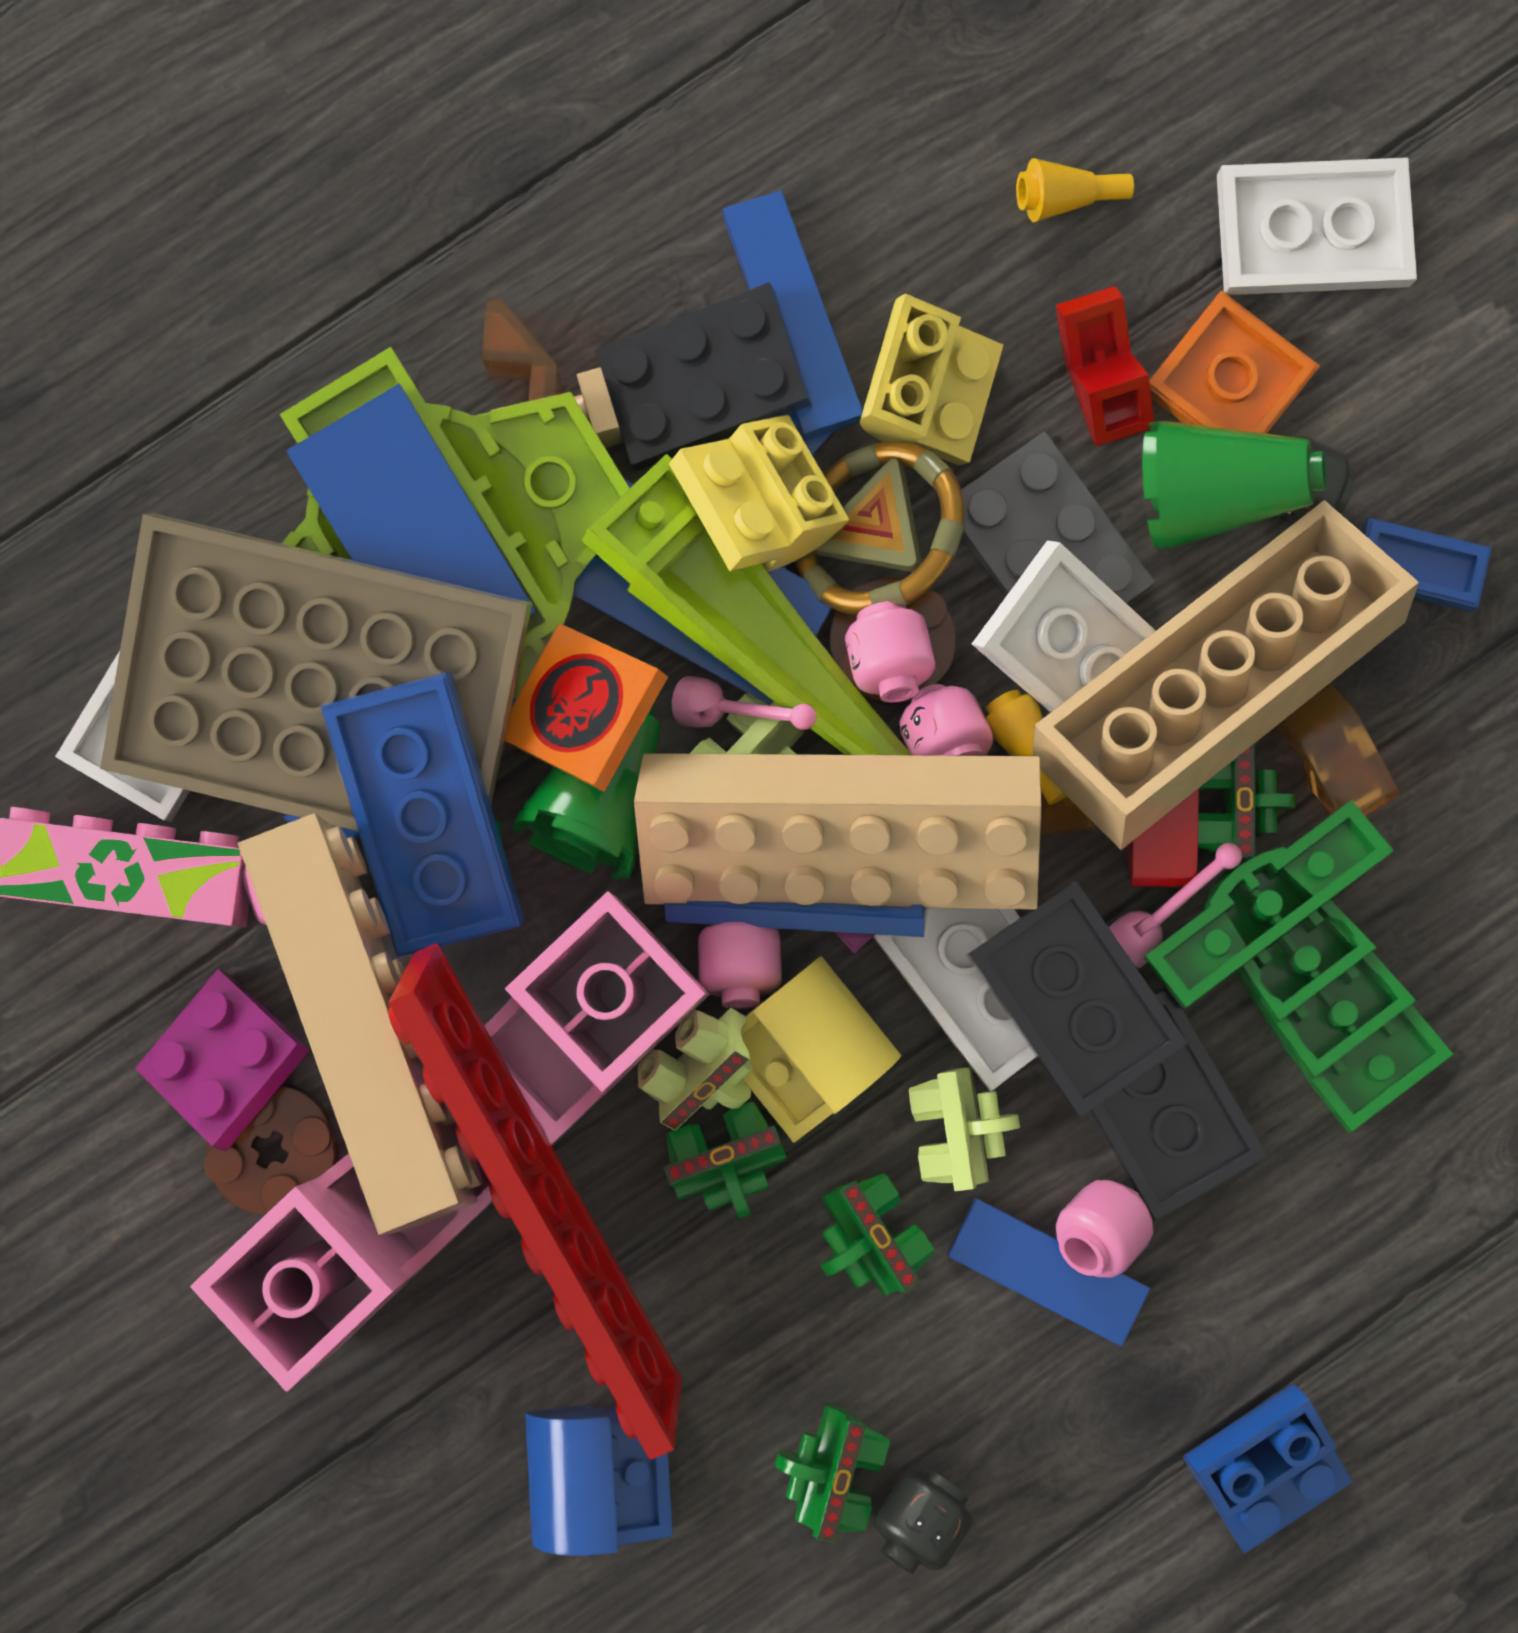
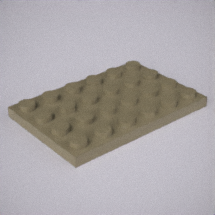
M143 514L100 769L301 818L316 813L330 825L358 831L321 706L451 671L491 805L532 602L159 514Z

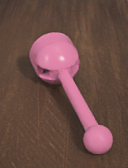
M683 677L677 683L672 697L674 719L679 725L686 727H712L723 718L724 713L790 721L796 728L801 730L811 728L817 718L814 708L808 704H799L791 709L726 700L718 683L702 677Z
M1233 843L1222 844L1216 851V859L1152 915L1140 910L1130 911L1109 926V929L1136 967L1141 968L1146 964V961L1143 959L1145 955L1162 943L1163 931L1161 924L1224 868L1232 869L1240 864L1242 852L1237 845Z

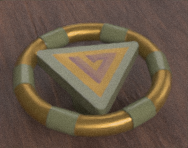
M905 442L873 443L847 453L823 472L824 477L835 494L853 477L882 467L843 507L849 521L824 544L795 561L799 576L808 581L813 594L822 604L837 611L858 615L861 610L870 605L886 601L903 607L924 594L944 574L951 561L955 558L965 529V507L962 491L953 470L934 452ZM903 466L914 469L936 489L940 500L941 520L931 545L930 553L923 562ZM817 555L912 573L903 580L869 592L852 591L840 587L820 566Z

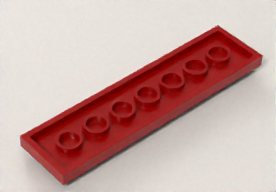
M438 942L413 953L388 1002L390 1006L388 1010L389 1019L395 1034L403 1044H412L424 1065L422 1069L423 1078L430 1095L437 1103H446L457 1123L456 1134L464 1154L472 1162L479 1161L490 1180L489 1191L496 1210L504 1219L511 1217L522 1236V1250L530 1269L536 1275L544 1274L554 1292V1306L561 1323L569 1331L576 1330L585 1346V1358L592 1377L599 1385L607 1384L615 1398L616 1412L623 1431L628 1438H637L649 1460L673 1451L682 1377Z

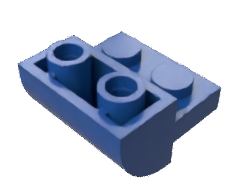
M1295 1384L1289 1385L1183 1455L1194 1478L1207 1494L1244 1554L1353 1482L1335 1452L1337 1446L1308 1397Z
M589 1404L525 1412L532 1545L536 1549L558 1555H602L618 1553V1545L673 1537L668 1453L649 1460L637 1438H628L623 1431L617 1416L616 1405L594 1408Z

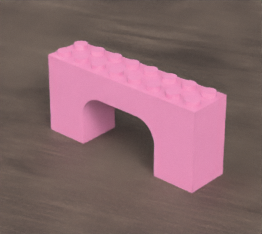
M608 891L505 988L512 997L484 1026L550 1144L553 1145L669 1035L693 1009H696L711 994L700 985L694 976L621 900ZM454 1122L450 1124L457 1145L462 1149L456 1134L457 1123ZM348 1153L321 1176L294 1187L190 1287L282 1388L288 1392L335 1353L493 1202L489 1191L490 1180L479 1161H476L482 1179V1184L473 1188L478 1200L477 1203L405 1232L378 1235Z

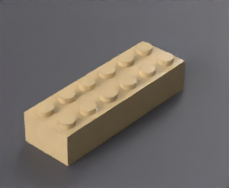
M1324 500L1034 725L1033 756H1039L1040 769L1122 850L1406 622L1419 582Z
M643 754L634 808L645 904L721 901L735 904H746L749 902H787L801 905L836 903L912 908L913 904H921L922 907L1037 909L1041 822L1039 756Z
M313 813L238 842V847L378 1235L405 1232L477 1203L478 1200L473 1188L481 1185L482 1179L476 1161H470L463 1150L457 1145L450 1124L456 1122L445 1102L439 1104L432 1098L424 1082L422 1072L424 1065L412 1044L405 1045L399 1040L390 1023L388 1014L390 1006L388 1002L405 970L399 959L391 960L385 951L381 937L390 934L389 926L377 898L369 899L361 886L358 876L366 874L367 867L353 836L346 838L340 826L333 827L319 815Z

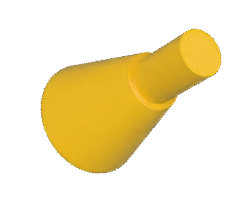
M1036 158L1030 160L1026 171L1019 173L1016 185L1018 206L1021 210L1027 211L1029 219L1034 223L1093 204L1094 201L1131 199L1134 193L1132 174L1095 175L1090 171Z
M1011 690L987 705L986 711L989 715L986 717V720L992 730L993 739L1010 756H1033L1034 725L1043 719L1040 706L1029 694L1021 695L1019 690ZM1040 769V788L1048 804L1057 803L1067 797Z

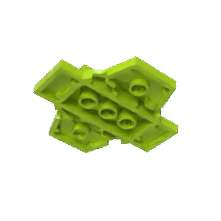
M389 347L279 415L296 442L300 443L397 384L402 385L537 611L530 615L513 696L517 699L558 624H565L574 594L575 580L597 555L581 540L588 527L630 488L571 392L492 409L488 413L473 416L463 411L452 409L449 406L426 403L397 355ZM308 488L307 495L309 498L306 507V518L294 532H290L282 544L352 560Z

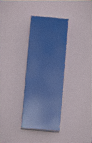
M974 1197L946 1253L951 1259L1121 1347L1150 1290L1147 1285L1123 1273L1113 1278H1100L1077 1272L1063 1258L1059 1250V1242L1056 1238L977 1197Z

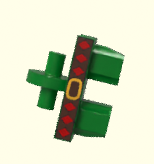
M1254 744L1199 787V790H1222L1223 814L1198 813V850L1216 853L1222 844L1233 843L1242 852L1241 861L1244 858L1255 857V810H1258V834H1277V810L1295 809V795L1277 793L1276 770H1257V794H1255Z
M754 1102L743 1104L738 1109H730L723 1114L732 1142L708 1150L699 1124L687 1125L676 1131L668 1132L666 1136L671 1164L665 1166L664 1169L671 1187H674L679 1200L702 1192L709 1211L732 1202L739 1219L752 1215L746 1197L769 1188L763 1169L787 1161L775 1126L768 1127L767 1122Z
M882 1173L858 1183L853 1181L835 1187L820 1198L836 1222L821 1232L833 1251L831 1255L820 1263V1267L827 1277L844 1269L856 1288L861 1287L872 1279L882 1296H887L897 1290L901 1293L906 1292L920 1282L915 1272L935 1253V1249L923 1230L915 1224L905 1227L893 1237L886 1229L879 1217L901 1202L899 1193L886 1174Z
M825 1404L818 1433L803 1432L798 1452L779 1451L774 1465L777 1469L791 1475L785 1496L798 1502L794 1519L811 1528L816 1539L835 1543L838 1531H866L872 1511L871 1497L863 1490L850 1488L855 1467L879 1471L884 1466L890 1445L889 1439L879 1431L865 1425L845 1409Z

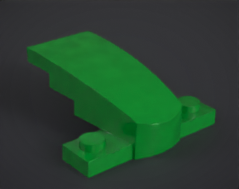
M1352 800L1287 849L1281 847L1261 853L1240 863L1235 868L1228 869L1210 888L1201 908L1202 913L1143 958L1183 1010L1235 972L1279 1042L1347 1133L1353 1132L1454 1055L1412 1005L1416 1001L1414 997L1372 952L1377 947L1331 900L1394 851Z

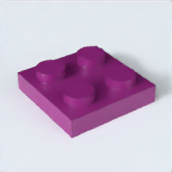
M217 969L135 1069L212 1147L226 1152L310 1050L235 978Z

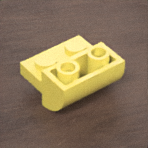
M908 294L898 297L892 309L860 419L861 427L868 434L882 442L915 444L934 452L939 458L956 465L970 463L1003 344L959 326L960 316Z
M789 415L741 424L729 439L682 448L669 463L729 571L761 563L767 572L786 566L824 544L849 521L847 514Z
M822 956L818 957L747 1014L746 1025L741 1030L743 1042L749 1050L750 1061L753 1064V1070L743 1080L793 1143L831 1114H836L878 1080L901 1057V1054Z

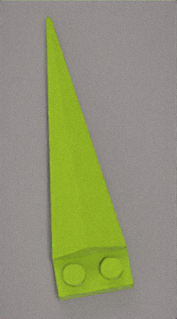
M667 454L588 527L581 541L630 583L627 589L628 592L781 707L793 709L799 704L812 706L817 718L815 724L810 729L843 754L910 755L909 750L886 725L815 637L762 563L729 571L671 469L669 463L672 458Z

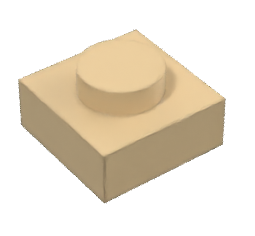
M601 367L576 374L582 394L574 396L604 447L607 448L623 443Z

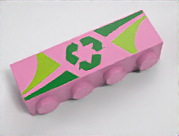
M11 807L9 819L0 818V897L244 928L247 926L250 901L242 881V870L245 863L237 844L240 836L201 831L199 843L175 840L176 828L137 823L136 835L112 832L113 820L74 815L72 827L49 824L50 812Z

